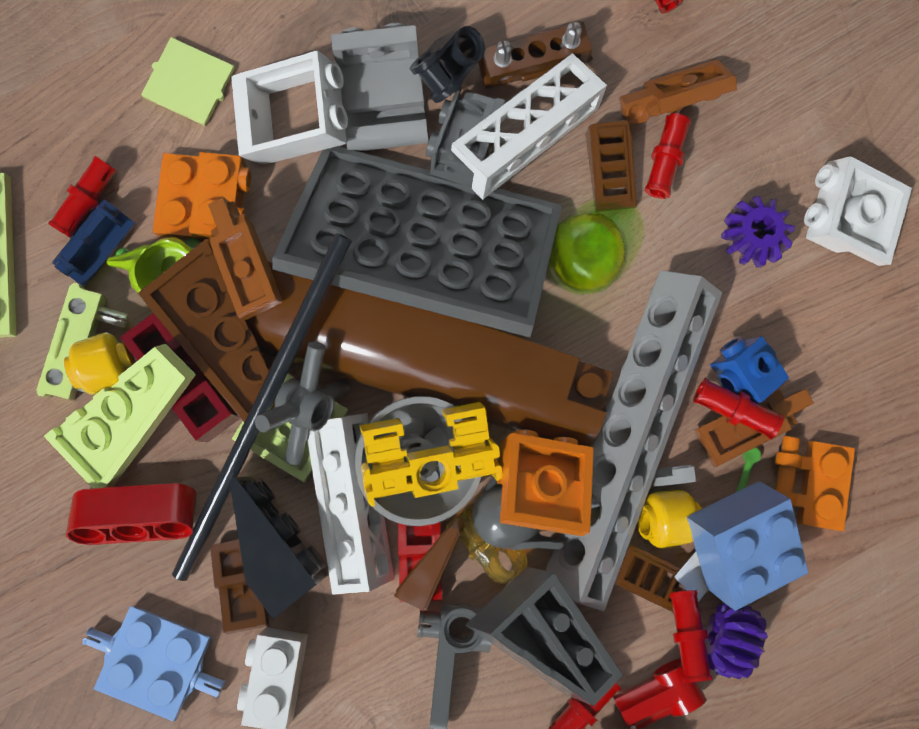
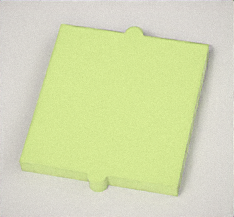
M171 37L159 61L152 64L154 70L141 95L147 100L206 126L218 102L223 101L225 98L223 92L235 67Z

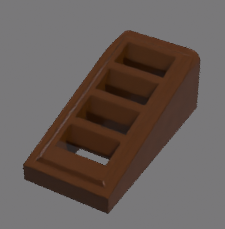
M624 120L589 125L585 135L595 212L636 208L630 122ZM618 139V143L599 144V141ZM620 154V160L601 162V156ZM622 171L623 177L602 179V173ZM624 187L625 194L604 196L603 194L604 189Z
M456 519L447 527L396 589L394 594L396 598L423 611L428 608L466 526L464 521Z
M629 544L615 585L673 612L669 593H673L677 589L679 582L675 579V575L681 568ZM638 557L644 561L634 583L627 579ZM654 565L658 569L649 589L646 590L642 588V585L651 566ZM666 572H669L673 575L663 597L656 595Z

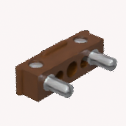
M574 22L573 25L570 23L562 28L517 40L503 41V43L500 41L498 45L485 48L484 56L478 64L485 88L490 89L520 80L525 82L540 78L572 53L581 62L587 63L593 59L591 55L592 47L584 22ZM537 53L542 57L534 58L530 54Z

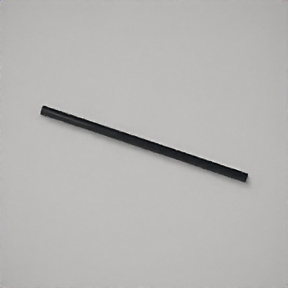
M335 233L193 528V533L189 536L176 563L172 575L177 580H188L231 492L229 480L239 475L260 432L256 428L255 418L271 409L352 243L350 238L340 233Z

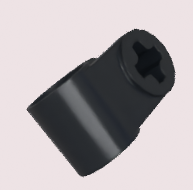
M463 26L435 40L428 50L412 63L409 70L412 74H418L432 92L430 98L434 103H439L451 96L462 85L464 78L482 59L485 52L484 40L475 28Z

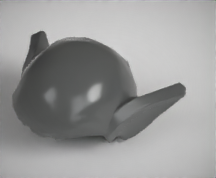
M494 477L473 506L472 520L475 530L486 543L492 546L509 548L510 550L531 548L561 550L564 547L563 541L541 535L539 533L540 529L500 523L502 484H497Z

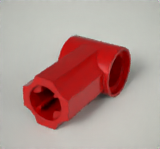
M681 658L660 666L652 673L653 677L613 696L627 729H630L631 726H636V729H642L669 715L681 716L700 708L707 701L699 682L684 683Z

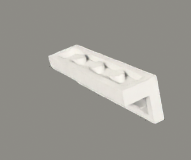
M572 53L453 142L451 151L474 173L471 189L482 200L596 112L600 107L607 85ZM571 71L584 84L579 88L560 87V78ZM536 96L554 98L553 107L549 111L530 109L531 100ZM505 119L524 120V130L519 134L501 133L500 123ZM475 142L494 143V153L481 161L468 147Z
M368 413L329 419L322 429L316 432L308 430L307 435L332 594L370 592L394 580L385 518L369 505L360 490L355 472V452L361 435L360 425L369 422ZM352 424H354L357 440L356 444L354 442ZM368 514H369V520H370V527H369V528H368V522H367V515H368ZM375 557H376L377 570H378V574H377V575H376L375 565H374V558H375Z

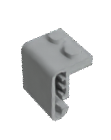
M390 23L383 26L382 29L374 30L352 27L344 29L339 34H331L334 58L342 71L344 79L341 95L342 105L348 117V126L345 129L347 150L358 152L428 144L421 77L418 74H412L409 70L412 63L418 58L415 25L406 26L403 23Z

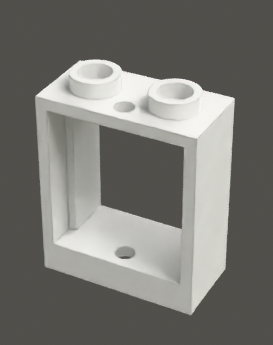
M318 50L231 76L239 156L260 165H266L347 144L345 129L348 126V117L342 105L341 88L344 84L343 74L336 62ZM315 81L320 128L274 140L269 94Z

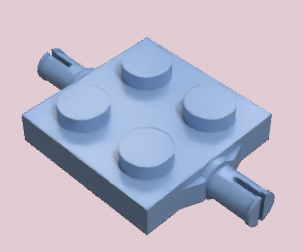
M137 606L129 607L121 628L113 636L90 627L85 634L89 637H84L82 642L83 645H88L105 652L104 666L94 686V690L173 722L178 719L186 698L195 689L218 698L222 692L221 688L225 685V680L202 672L204 655L212 636Z

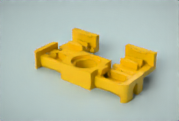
M480 402L442 409L447 426L453 427L454 439H450L449 445L411 453H407L406 448L401 449L399 436H404L403 423L399 418L360 425L367 462L361 465L364 493L369 505L375 506L374 498L411 491L414 497L418 498L457 490V481L492 474L496 481L502 478V466L497 461V458L500 457L498 445L489 438L485 407ZM475 416V418L454 422V420ZM396 432L395 434H390V435H385V436L374 437V436H376V435H381V434ZM438 461L443 464L441 477L433 482L422 480L420 477L422 467L427 462ZM367 463H372V469H369Z

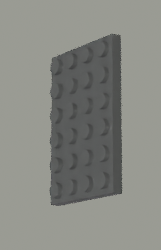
M336 146L322 150L272 257L273 270L313 280L335 233H340L350 238L352 243L331 285L530 337L536 319L562 205L499 188L482 200L471 189L472 187L430 175V170Z

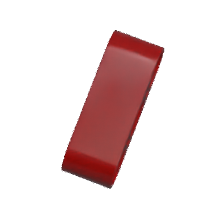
M178 483L79 490L72 496L66 537L72 542L83 545L187 538L193 533L197 493L194 488Z

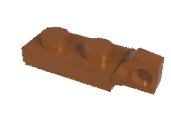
M715 59L643 82L644 89L619 97L621 116L623 120H628L630 125L646 122L650 116L680 111L685 106L700 101L715 100L722 94L737 90V78L723 63Z
M221 197L208 204L216 224V228L211 230L212 237L208 240L239 319L247 320L282 303V297L256 230L248 216L245 214L240 215L235 202H230L225 197Z
M779 389L768 396L763 402L757 404L784 415V422L776 435L777 437L791 430V426L798 423L793 415L794 413L814 404L807 389L799 390L785 398ZM723 415L694 429L713 467H717L771 440L767 436L740 423L734 426L726 422V417Z

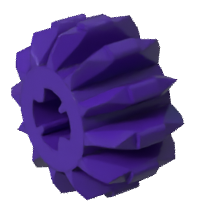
M760 196L753 197L749 205L744 201H740L734 206L735 213H729L724 218V223L729 228L721 233V238L733 241V244L726 251L727 254H734L738 250L741 253L739 264L745 265L752 258L755 267L761 268L766 265L767 260L772 263L777 262L782 258L781 251H787L791 248L793 242L787 235L793 233L796 226L786 224L783 221L789 216L790 210H782L780 213L775 211L777 199H771L765 206ZM754 226L762 230L759 235H764L761 239L754 235L757 229H752Z
M720 603L716 607L715 613L710 615L709 625L705 628V630H708L709 639H705L709 668L716 671V674L727 678H749L753 673V669L759 666L760 656L765 652L763 648L764 642L768 638L765 632L767 626L766 619L761 616L759 611L753 610L749 605L734 611L726 603Z

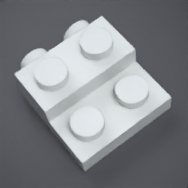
M851 156L827 162V165L823 166L816 175L815 185L820 188L816 203L809 207L804 217V223L809 227L806 239L836 253L851 252L878 266L891 265L912 188Z

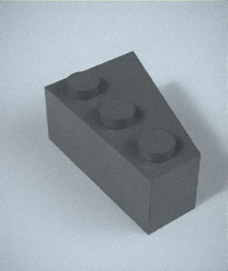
M526 567L466 624L468 628L564 694L592 706H595L623 676L555 573Z

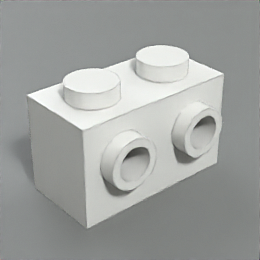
M266 627L257 635L256 640H250L245 659V665L252 666L249 684H242L237 709L244 711L241 725L261 729H288L294 719L308 634Z

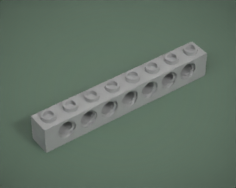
M660 270L655 285L651 289L649 301L641 322L636 329L629 354L621 368L620 377L613 396L607 405V414L603 425L592 445L594 450L590 533L585 536L560 533L558 540L563 541L564 547L561 550L554 549L552 557L546 566V571L555 573L571 599L578 604L605 611L722 295L720 290L702 276Z

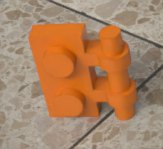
M783 436L781 452H776L775 465L779 466L776 491L790 498L792 506L799 507L797 524L844 532L855 448L809 441L805 457L798 455L800 438ZM796 469L804 470L801 494L793 493Z

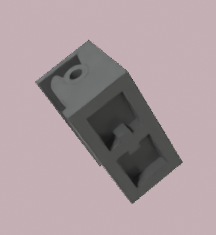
M460 86L455 91L452 101L445 99L442 105L439 123L443 125L439 134L432 132L427 145L426 156L431 158L430 175L472 187L474 173L451 151L452 143L503 106L505 100L498 97L497 99H492L476 93H465L463 99H461L462 86ZM475 142L468 149L478 159L483 161L489 156L493 143Z

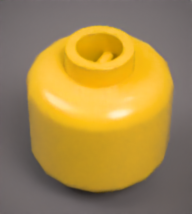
M101 333L73 343L69 349V356L64 358V368L72 386L75 389L82 388L91 395H96L103 388H111L119 381L118 376L135 363L134 356L124 342L119 343L109 333Z
M676 489L655 492L646 497L637 527L640 535L655 547L667 548L685 545L693 542L687 516L702 508L684 490Z

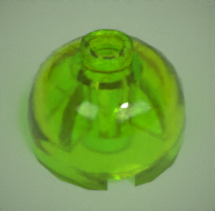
M582 211L566 217L557 225L547 267L550 276L561 288L576 295L606 291L620 278L627 264L628 244L624 232L613 219L599 212Z

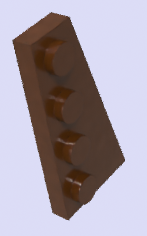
M205 239L138 292V294L241 420L245 422L270 367L248 321L239 319L209 240ZM274 401V403H273L271 409L275 408V401Z

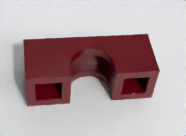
M154 313L120 337L137 361L154 347L166 344L196 374L172 406L173 411L195 441L208 443L240 419Z

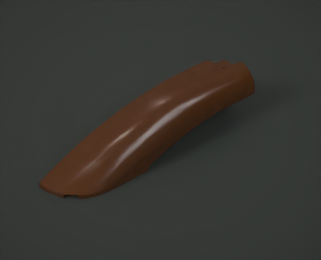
M268 261L283 302L247 319L262 353L276 357L313 280L273 270L272 262ZM333 285L330 286L293 362L304 366L308 343L319 342L326 346L321 372L407 398L415 396L432 397L446 401L455 407L480 402L486 409L487 423L512 431L531 430L537 432L539 438L550 440L558 437H569L578 440V445L588 447L595 441L607 412L602 411L613 374L611 371L579 361L580 358L477 323Z

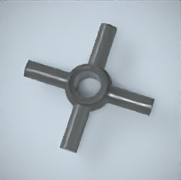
M319 342L308 343L301 380L291 378L286 381L276 396L275 408L255 418L256 428L260 432H267L287 422L292 424L285 461L291 465L302 463L308 430L316 432L322 429L333 413L334 401L348 395L350 392L349 383L343 379L322 388L318 385L326 346Z

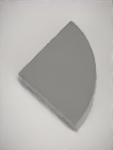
M691 465L658 468L651 487L696 482L694 467H691Z

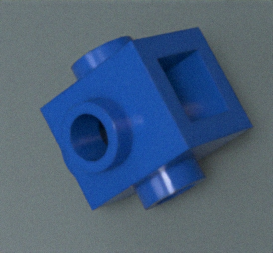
M742 336L732 339L721 347L722 355L710 364L718 377L717 380L721 387L736 394L742 391L750 395V400L755 403L763 402L790 378L776 358L774 349L765 341L763 336L746 340Z

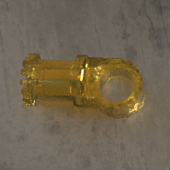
M472 504L461 513L462 518L457 516L446 525V528L456 519L464 521L466 526L460 540L469 550L468 556L471 560L476 558L485 572L488 573V577L490 579L494 578V582L500 581L499 584H506L516 578L527 567L526 554L523 549L510 550L509 548L495 547L486 543L475 530L472 520L474 504ZM499 552L505 553L510 558L512 571L505 569L501 565L498 557Z

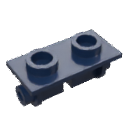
M103 199L52 261V264L61 273L71 277L85 288L136 223Z

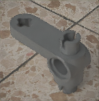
M442 603V612L426 611L425 609L423 611L420 609L417 637L439 639L429 729H447L455 653H467L470 651L490 653L492 643L476 632L472 631L469 636L458 638L449 630V625L455 618L466 617L471 620L483 609L481 607H473L465 603L454 605Z

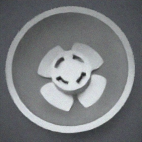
M408 397L385 406L367 424L399 418L403 423L404 436H399L401 449L406 448L407 453L449 445L450 439H454L453 427H448L442 409L455 406L432 397ZM469 418L457 419V420H454V422H456V421H461V420H466V419H469ZM391 432V433L376 435V436H374V437H379V436H385V435L395 434L396 432ZM361 434L355 452V472L360 490L366 498L361 465L367 462ZM419 443V446L408 449L409 446ZM438 461L427 462L420 471L421 479L433 482L440 478L443 473V464ZM367 463L369 469H372V463ZM481 477L457 481V490L415 498L411 491L374 498L375 506L372 507L387 519L410 526L435 524L453 516L468 503L475 493Z

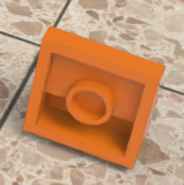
M199 152V156L163 153L152 233L160 237L196 238L200 241L211 238V230L216 228V224L208 204L221 197H225L230 202H235L240 215H247L246 209L242 208L244 192L249 193L251 188V169L247 168L241 156Z
M516 430L500 442L499 464L502 466V478L497 481V484H502L500 523L578 536L589 534L594 447L578 445V440L569 437H558L553 440L539 438L538 433L531 430Z

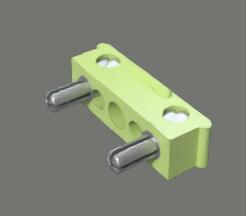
M78 283L71 284L36 389L37 394L42 397H52L54 395L75 400L78 391L85 392L82 388L75 389L67 377L64 368V358L69 356L70 347L77 341L95 336L100 321L123 328L128 324L121 320L103 316L102 313L129 320V315L105 308L107 298L103 295L85 290Z

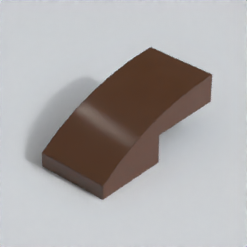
M239 540L210 545L214 588L219 590L223 633L232 634L270 626L267 610L245 582Z

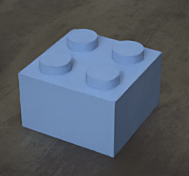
M760 481L687 516L706 587L734 611L808 574L791 499Z

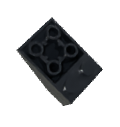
M235 476L229 480L245 582L274 619L327 577L323 570L327 564L312 545L308 548L304 546L297 536L301 532L299 526L287 512L281 515L271 502L275 499V495L261 478L255 481L253 477Z

